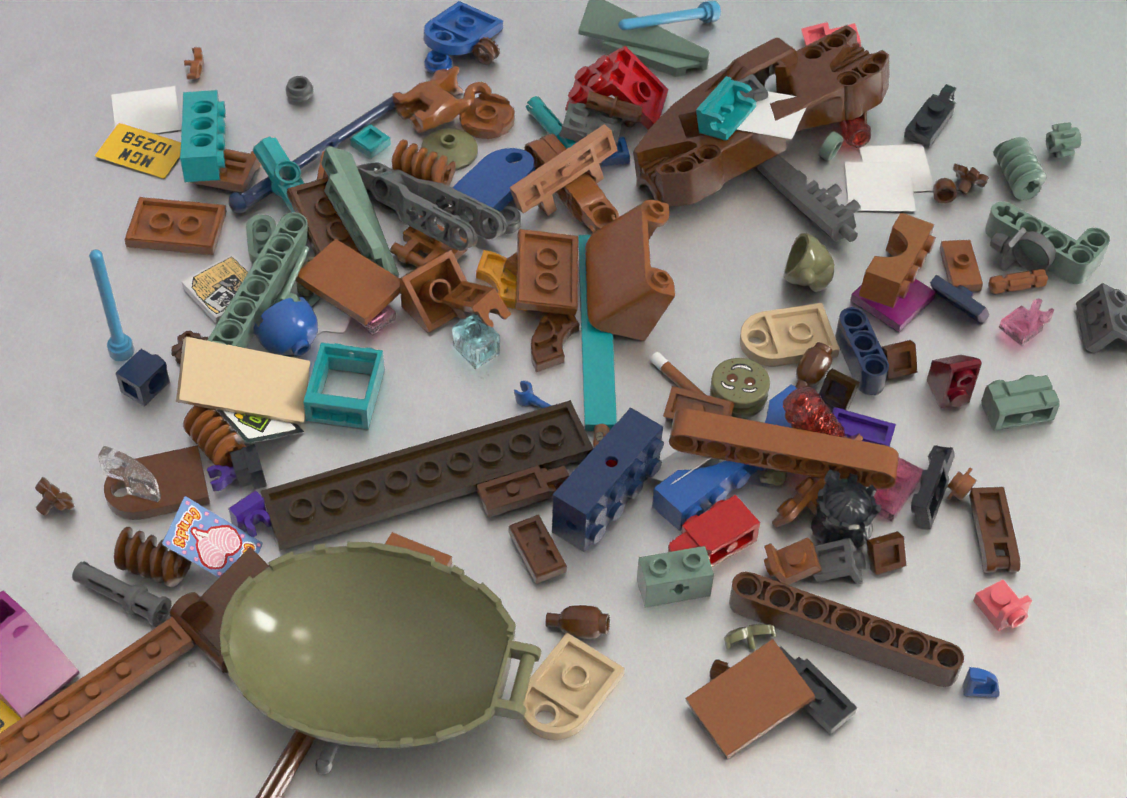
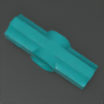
M269 136L253 147V153L272 181V191L277 196L282 197L291 213L295 211L286 193L288 188L305 184L301 178V169L295 162L290 161L277 139ZM282 178H288V179H290L291 181H286V180H284V179H282Z

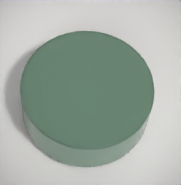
M833 131L824 141L818 155L826 161H830L839 151L843 143V136Z

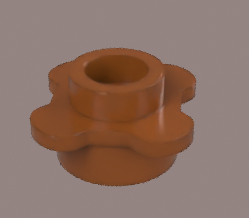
M971 467L965 474L958 471L947 487L952 491L947 497L948 500L955 496L962 501L975 485L977 480L969 475L973 470Z

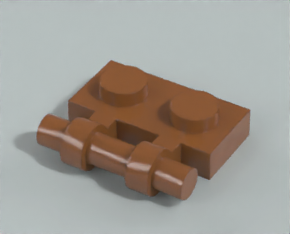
M437 224L438 228L444 231V227ZM409 226L403 232V241L406 244L402 246L395 242L390 252L398 256V260L406 265L412 264L418 268L448 250H452L456 260H458L468 249L462 251L455 250ZM460 237L461 240H462L464 243H466L467 240L464 239V238H462V237ZM421 250L428 254V256L424 258L418 255L417 252Z

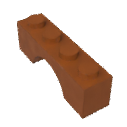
M900 213L892 226L886 251L893 257L874 256L865 271L859 296L894 308L899 298L905 299L910 283H914L919 268L923 267L927 253L930 254L936 237L931 235L935 224Z

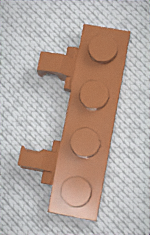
M605 124L509 187L516 207L524 214L538 205L549 216L557 210L552 194L585 172L588 173L596 184L603 180L604 177L599 164L618 151L611 129Z

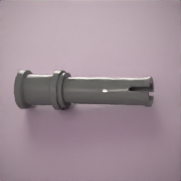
M85 561L78 563L74 568L72 574L73 581L79 582L122 604L126 613L130 615L138 614L148 619L149 624L154 627L161 625L170 613L171 600L165 596L158 597L148 592V589L143 585L132 586L89 565Z

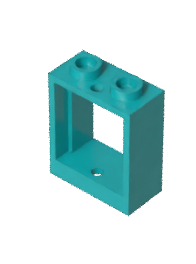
M321 342L303 401L306 421L369 430L385 371L383 350ZM329 369L370 374L371 377L365 398L358 399L322 394Z

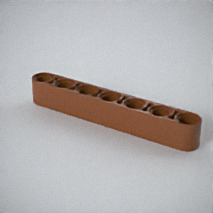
M685 408L675 412L669 437V445L673 449L684 453L824 479L829 470L838 471L840 479H847L851 473L858 475L857 482L863 486L869 487L873 485L875 489L881 490L890 489L896 484L899 453L894 448L886 445Z

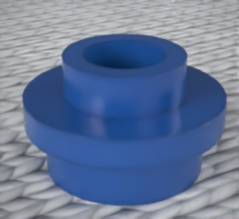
M432 50L427 54L424 66L428 72L434 74L436 70H449L452 67V60L449 55Z

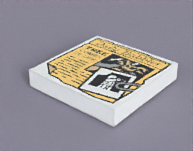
M232 253L182 281V286L188 295L217 324L249 270Z

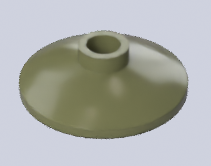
M459 129L437 130L429 134L421 145V148L425 147L428 149V155L432 151L437 152L438 160L442 155L447 156L448 165L452 161L456 162L455 171L469 166L478 154L476 140L469 133Z

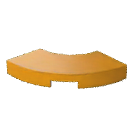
M483 250L476 270V278L486 281L495 288L507 308L515 309L516 275L504 267L507 258L497 253Z

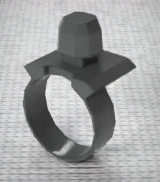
M1024 227L1020 228L1012 238L1002 233H996L990 242L992 249L1003 254L1001 261L1002 271L1007 270L1015 260L1027 271L1032 272V270L1044 269L1046 271L1056 259V250L1050 240L1040 233L1034 231L1027 232ZM1028 240L1040 246L1048 258V264H1039L1029 259L1024 254L1021 246H1019V241Z

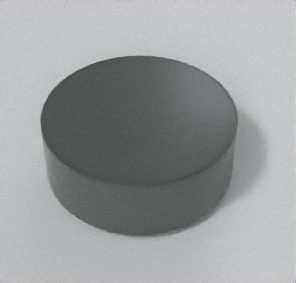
M506 206L500 212L507 222V229L504 234H511L520 228L521 214L515 207ZM491 219L492 227L494 230H496L495 222L493 221V219Z

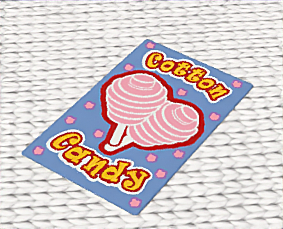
M186 496L162 542L167 548L218 578L249 547L259 554L263 545L258 539L250 536Z

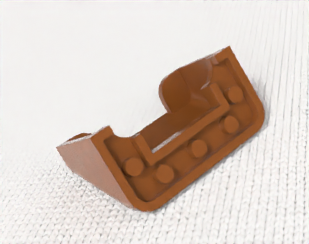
M656 200L644 201L595 231L589 237L585 246L587 314L589 322L596 329L645 341L674 299L675 287L673 279L666 271L650 266L649 239L657 227L664 226L669 219V204Z

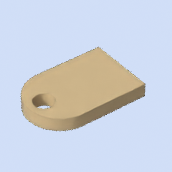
M822 303L759 312L750 316L741 328L740 346L742 351L749 359L765 366L799 363L806 350L814 347L817 342L824 343L832 349V358L838 357L840 350ZM759 338L763 340V343L754 344L749 339Z
M566 633L530 678L523 704L527 708L522 719L524 724L537 736L550 740L566 739L577 734L583 729L624 676L625 668L569 633ZM542 711H548L554 715L555 719L550 723L543 724L538 722L535 716Z

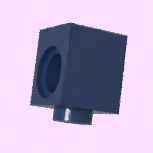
M142 348L115 373L120 392L144 407L170 383L167 364L163 358L157 354L152 355Z

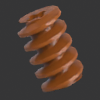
M402 139L393 153L392 169L401 170L417 179L443 183L449 186L455 174L456 162L452 161L448 165L447 156L442 155L438 160L437 152L432 151L428 155L427 148L422 147L418 151L417 144L412 143L408 147V141Z
M193 406L185 416L183 421L185 432L205 452V455L212 463L222 467H233L230 452L246 447L244 445L245 441L217 410Z

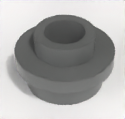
M304 76L292 77L285 88L287 97L299 102L309 99L314 92L312 83Z

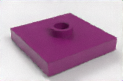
M915 278L914 283H910L905 299L899 298L894 308L859 296L861 285L851 294L850 301L900 332L935 299L936 291Z

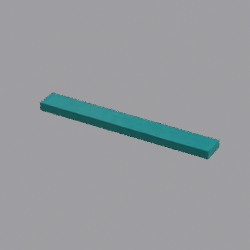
M578 235L585 431H594L596 425L605 424L609 427L610 431L617 423L613 334L598 330L589 322L587 314L585 246L591 235Z

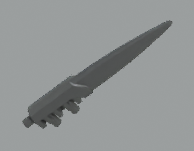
M778 154L755 166L797 209L835 242L843 238L849 242L856 240L858 233L853 230L856 228L854 213L860 210L861 206L855 199L846 206L843 204L839 206L835 197L841 194L842 190L838 184L835 183L827 190L825 188L819 189L818 182L815 180L807 184V176L800 170H796Z

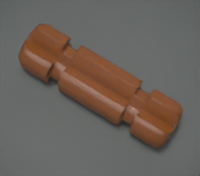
M1044 269L1032 270V273L1024 271L1005 274L1004 278L1002 275L992 276L989 278L988 287L992 294L1004 293L1005 289L1007 292L1030 289L1031 285L1034 288L1043 287L1047 284L1048 275H1046Z

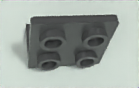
M1101 283L1076 302L1086 350L1095 354L1116 338L1127 342V295L1121 290Z

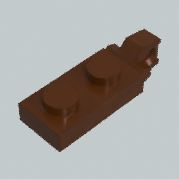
M537 465L476 485L477 494L487 517L490 518L552 497L555 491L569 477V473L565 465L549 471L547 468L540 469Z

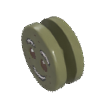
M731 358L721 362L714 369L711 378L710 396L733 402L734 408L731 417H752L762 411L767 403L770 378L767 371L759 363L747 358Z

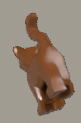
M455 66L449 70H436L430 81L419 83L405 94L395 92L392 96L397 114L403 120L410 118L412 128L417 133H421L441 124L451 122L459 113L468 109L473 104L475 94L482 93L489 96L492 90L484 82H475L465 89L463 99H456L454 96L462 94L463 89L458 86L457 75L459 67Z

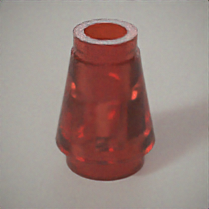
M858 117L853 120L839 122L845 142L848 145L860 148L870 141L871 128L861 118Z

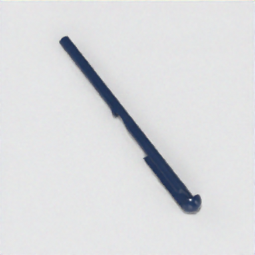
M393 96L294 159L293 162L302 169L322 155V151L325 152V148L330 146L337 148L340 143L394 109ZM266 177L242 194L233 192L228 199L229 207L236 213L246 212L248 208L273 193L271 188L272 181L269 177ZM282 178V179H284V180H286V181H291V180L288 179V178Z

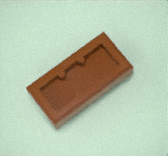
M971 240L941 241L940 252L949 283L956 288L960 284L970 291H981L983 282Z

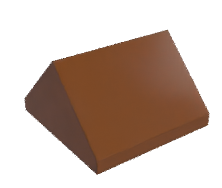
M452 250L444 252L399 278L401 307L427 333L457 317L450 306L445 305L442 301L461 282L467 281Z

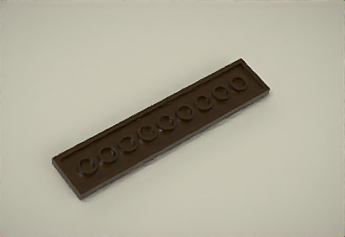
M571 400L261 490V496L264 498L266 512L270 516L271 526L279 550H284L476 492V485L537 465L540 469L547 468V470L583 460L594 448Z

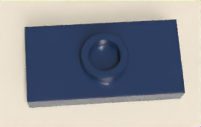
M935 275L930 282V286L936 291L937 295L976 321L984 324L990 316L987 308L973 299L974 294L966 287L959 284L956 288L938 275Z

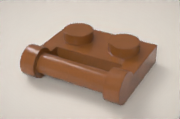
M225 149V168H220V180L190 183L243 193L246 191L256 169H259L261 164L253 151L245 153Z

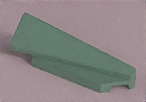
M606 0L588 1L578 34L604 40L602 51L611 54L626 46L645 66L673 76L685 75L687 69L695 67L703 71L707 70L710 54L707 49L659 26L623 31L618 26L620 20L639 16Z
M332 146L325 148L321 165L329 177L325 188L327 197L361 255L398 277L399 272L352 154Z

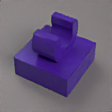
M256 490L228 508L231 523L252 537L257 535L255 525L263 522L265 526H271L264 498Z

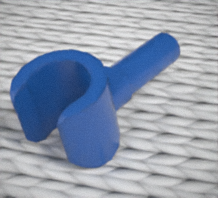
M528 381L520 382L523 392L514 389L516 402L520 406L533 404L541 409L552 406L534 395L532 384Z

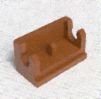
M468 281L461 282L442 299L443 303L449 305L458 318L466 319V315L462 311L477 314L481 321L490 327H493L494 324L489 318V312L497 314L504 320L511 315L495 288Z

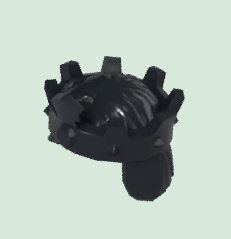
M829 470L824 477L825 485L822 490L819 489L818 498L815 499L817 501V513L811 522V529L816 539L826 544L850 538L856 549L864 545L866 540L871 537L873 519L881 512L882 506L876 504L874 495L877 490L873 485L866 488L857 482L858 475L850 473L847 479H840L838 471Z

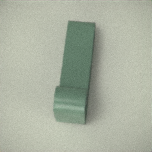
M996 202L992 205L985 227V232L991 239L996 233H1002L1012 238L1022 227L1027 232L1034 231L1044 235L1050 240L1056 250V259L1047 270L1072 284L1084 283L1102 263L1110 242L1108 233L1100 228H1089L1075 240L1008 202ZM1028 240L1019 241V246H1021L1024 254L1029 259L1039 264H1048V258L1040 246Z

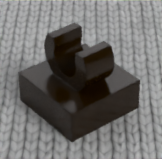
M832 368L825 377L817 399L833 407L849 410L860 382Z

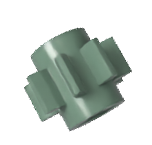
M1071 122L1052 125L1053 131L1048 132L1045 139L1048 151L1055 153L1056 158L1074 156V149L1079 148L1082 142L1079 129L1077 127L1071 128Z

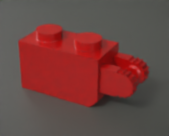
M734 495L726 501L720 500L716 502L705 513L699 516L694 515L687 519L682 525L681 535L676 537L675 540L672 539V542L668 545V552L705 546L711 566L714 567L756 542L760 521L737 495Z

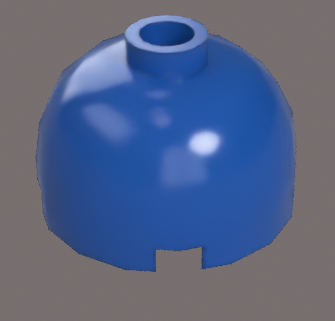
M299 297L300 301L294 302L292 298H287L274 304L261 315L264 321L258 327L255 323L253 327L254 335L268 352L291 357L301 356L311 348V344L318 333V321L314 310L303 297Z

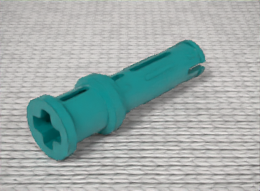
M535 96L528 100L527 103L529 105H526L527 111L534 116L548 134H554L566 149L577 143L574 140L560 137L563 124L540 97Z

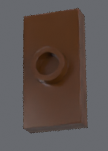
M539 514L508 526V532L535 584L567 573V565Z

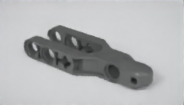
M379 162L357 166L365 189L371 192L377 201L395 209L401 222L455 250L462 251L475 246L478 241L476 234L490 240L503 235L507 229L506 219L501 212L443 183L417 179L401 170H393ZM466 206L472 210L473 220L467 217ZM437 217L443 221L444 231L438 228ZM489 218L493 219V221L495 222V232H493L489 228ZM460 229L466 233V243L459 236Z

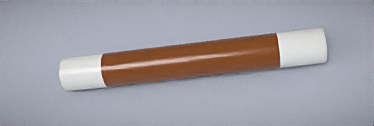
M659 352L652 355L650 362L679 388L705 394Z

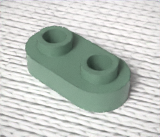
M256 215L250 218L246 224L248 253L253 264L276 228V222L271 216Z

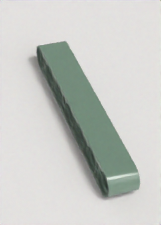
M293 212L285 214L280 219L207 341L242 348L248 347L254 337L253 327L255 323L258 327L263 321L261 315L272 306L291 274L302 249L307 246L308 222L304 215Z

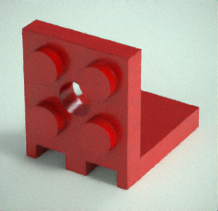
M623 46L608 56H601L588 67L583 66L577 71L574 77V85L568 93L569 99L565 110L567 111L569 103L586 104L590 90L608 97L611 95L614 97L618 96V100L639 105L643 108L639 122L649 130L661 116L669 89L626 46Z

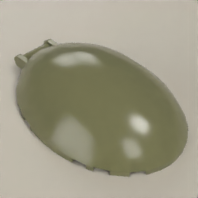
M347 541V546L326 547L324 543L314 545L315 550L296 555L291 551L268 562L269 567L253 579L249 576L235 591L224 612L220 630L221 654L229 676L243 696L260 712L289 729L323 741L371 748L416 747L437 743L466 733L491 719L494 715L521 720L524 718L527 709L523 704L535 662L539 661L542 652L535 645L514 641L515 622L502 605L501 599L483 582L481 584L477 583L465 575L463 569L455 565L451 568L435 561L434 556L382 543ZM511 659H518L520 662L510 700H504L502 696L507 682Z

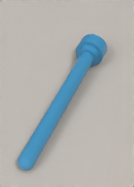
M714 0L704 1L698 8L622 19L618 26L621 30L625 31L699 19L704 23H711L719 20L721 8L718 2Z
M94 249L90 252L89 258L111 335L107 342L108 352L113 360L125 361L134 354L132 339L123 333L103 254L100 250Z

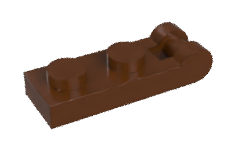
M1004 487L971 488L969 498L981 549L984 573L996 572L997 569H1006L1007 572H1019L1021 565L1020 555ZM995 550H1004L1005 555L996 556Z

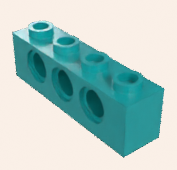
M218 90L183 92L180 160L184 182L220 180V168H225L224 134H226L224 118H226L225 102L219 101Z

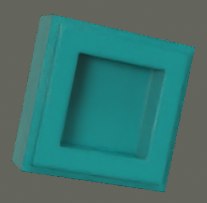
M369 124L350 138V142L353 148L372 159L391 145V138Z

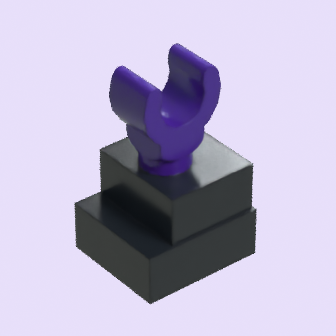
M255 444L230 452L233 467L213 465L207 468L209 478L220 477L210 482L213 491L225 489L235 479L238 480L240 487L253 484L254 490L267 486Z

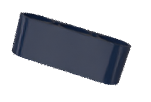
M855 307L843 309L840 313L836 329V341L853 379L860 382L858 389L867 395H877L884 389L889 369L888 360L864 311Z

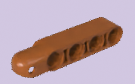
M552 133L541 137L539 140L531 141L525 144L524 147L525 151L532 155L535 169H538L566 150L564 145ZM587 172L555 192L556 196L579 222L583 221L592 233L619 217L617 209L606 198L603 191Z

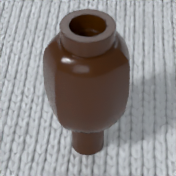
M817 342L814 347L808 348L796 369L798 382L795 387L803 394H806L808 388L814 387L822 381L832 364L831 354L833 351L824 343Z
M574 605L566 607L561 614L547 613L546 627H559L564 634L569 633L575 638L596 639L601 634L607 635L609 633L610 615L602 613L599 608L594 606Z

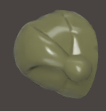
M802 233L795 239L791 247L783 277L791 284L810 286L813 292H820L833 279L834 261L825 245L820 243L816 237Z

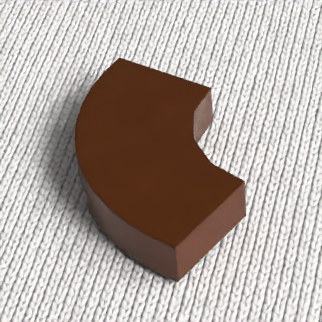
M548 312L539 321V325L531 339V360L536 372L564 363L563 344L569 336L579 331L580 324L574 315Z

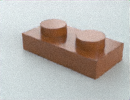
M672 386L663 417L673 420L675 412L684 408L731 416L734 403Z

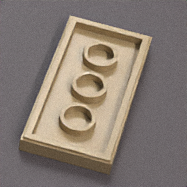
M186 337L183 339L176 402L302 424L305 419L303 401L308 387L310 361Z

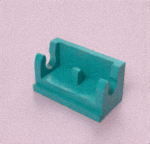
M726 76L696 109L699 133L727 141L756 108V100L744 97L740 93V91L749 93L752 88L745 83L731 80V77Z

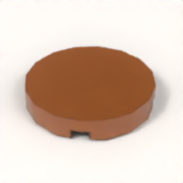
M481 93L479 97L474 98L473 104L468 109L459 113V121L462 129L474 137L483 139L497 138L508 133L514 126L515 110L507 98L491 93L489 96Z

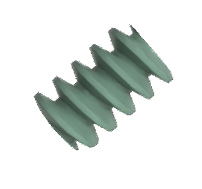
M1017 137L996 146L993 151L994 157H996L997 163L1000 165L1014 197L1020 200H1028L1035 197L1041 191V186L1046 181V174L1042 171V166L1038 163V159L1034 155L1029 141L1024 137Z

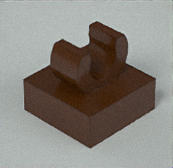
M907 340L882 346V350L889 363L888 379L918 373L916 344L913 341Z
M898 531L866 540L870 570L875 575L907 566L904 536Z

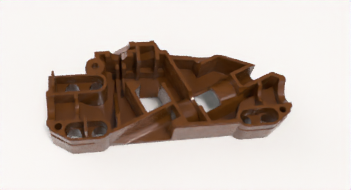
M848 25L797 51L781 38H774L733 60L724 70L712 76L671 105L647 131L633 151L637 179L636 186L640 189L647 185L655 200L667 203L669 207L692 205L719 191L723 183L786 150V138L736 130L726 141L699 133L696 109L726 76L731 77V80L740 81L753 74L765 87L769 76L775 74L776 93L797 96L770 103L775 121L806 108L796 131L856 118L866 124L867 111L881 104L889 88V54L883 50L874 54H869L867 50L864 51V48L860 47L857 43V31Z

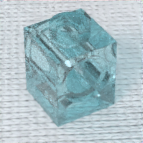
M477 314L461 319L452 327L453 347L474 369L500 355V335L492 327L485 325Z

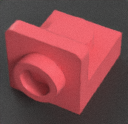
M1004 580L977 592L973 600L997 631L1009 625L1016 627L1023 623L1028 617L1027 612L1032 603L1028 595L1019 599Z

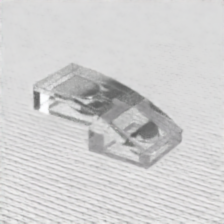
M107 446L102 447L98 454V459L103 475L123 480L127 493L130 495L159 502L161 495L157 480L143 464L116 449Z

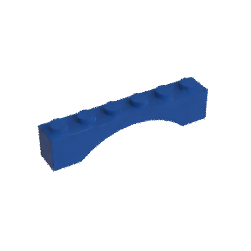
M791 384L769 400L765 423L813 432L818 425L819 406ZM723 461L713 466L698 468L693 471L677 470L654 488L652 507L678 531H681L682 525L687 519L694 515L699 516L716 502L725 500L728 493L735 488H742L758 470L763 471L766 468Z

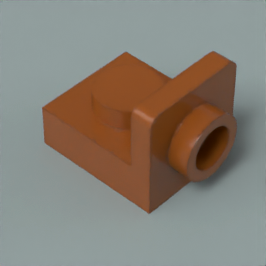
M808 537L779 550L771 543L764 546L768 557L764 559L766 570L772 578L776 577L783 584L790 585L822 571L813 542Z

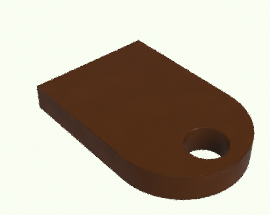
M198 445L125 461L108 474L104 483V494L109 508L116 515L125 519L141 520L177 512L185 496L201 506L210 505ZM118 489H130V492L125 496L117 497L113 495Z

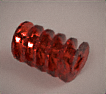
M809 386L798 388L783 400V408L786 411L785 419L791 424L792 428L844 438V427L822 398L819 397L814 388Z

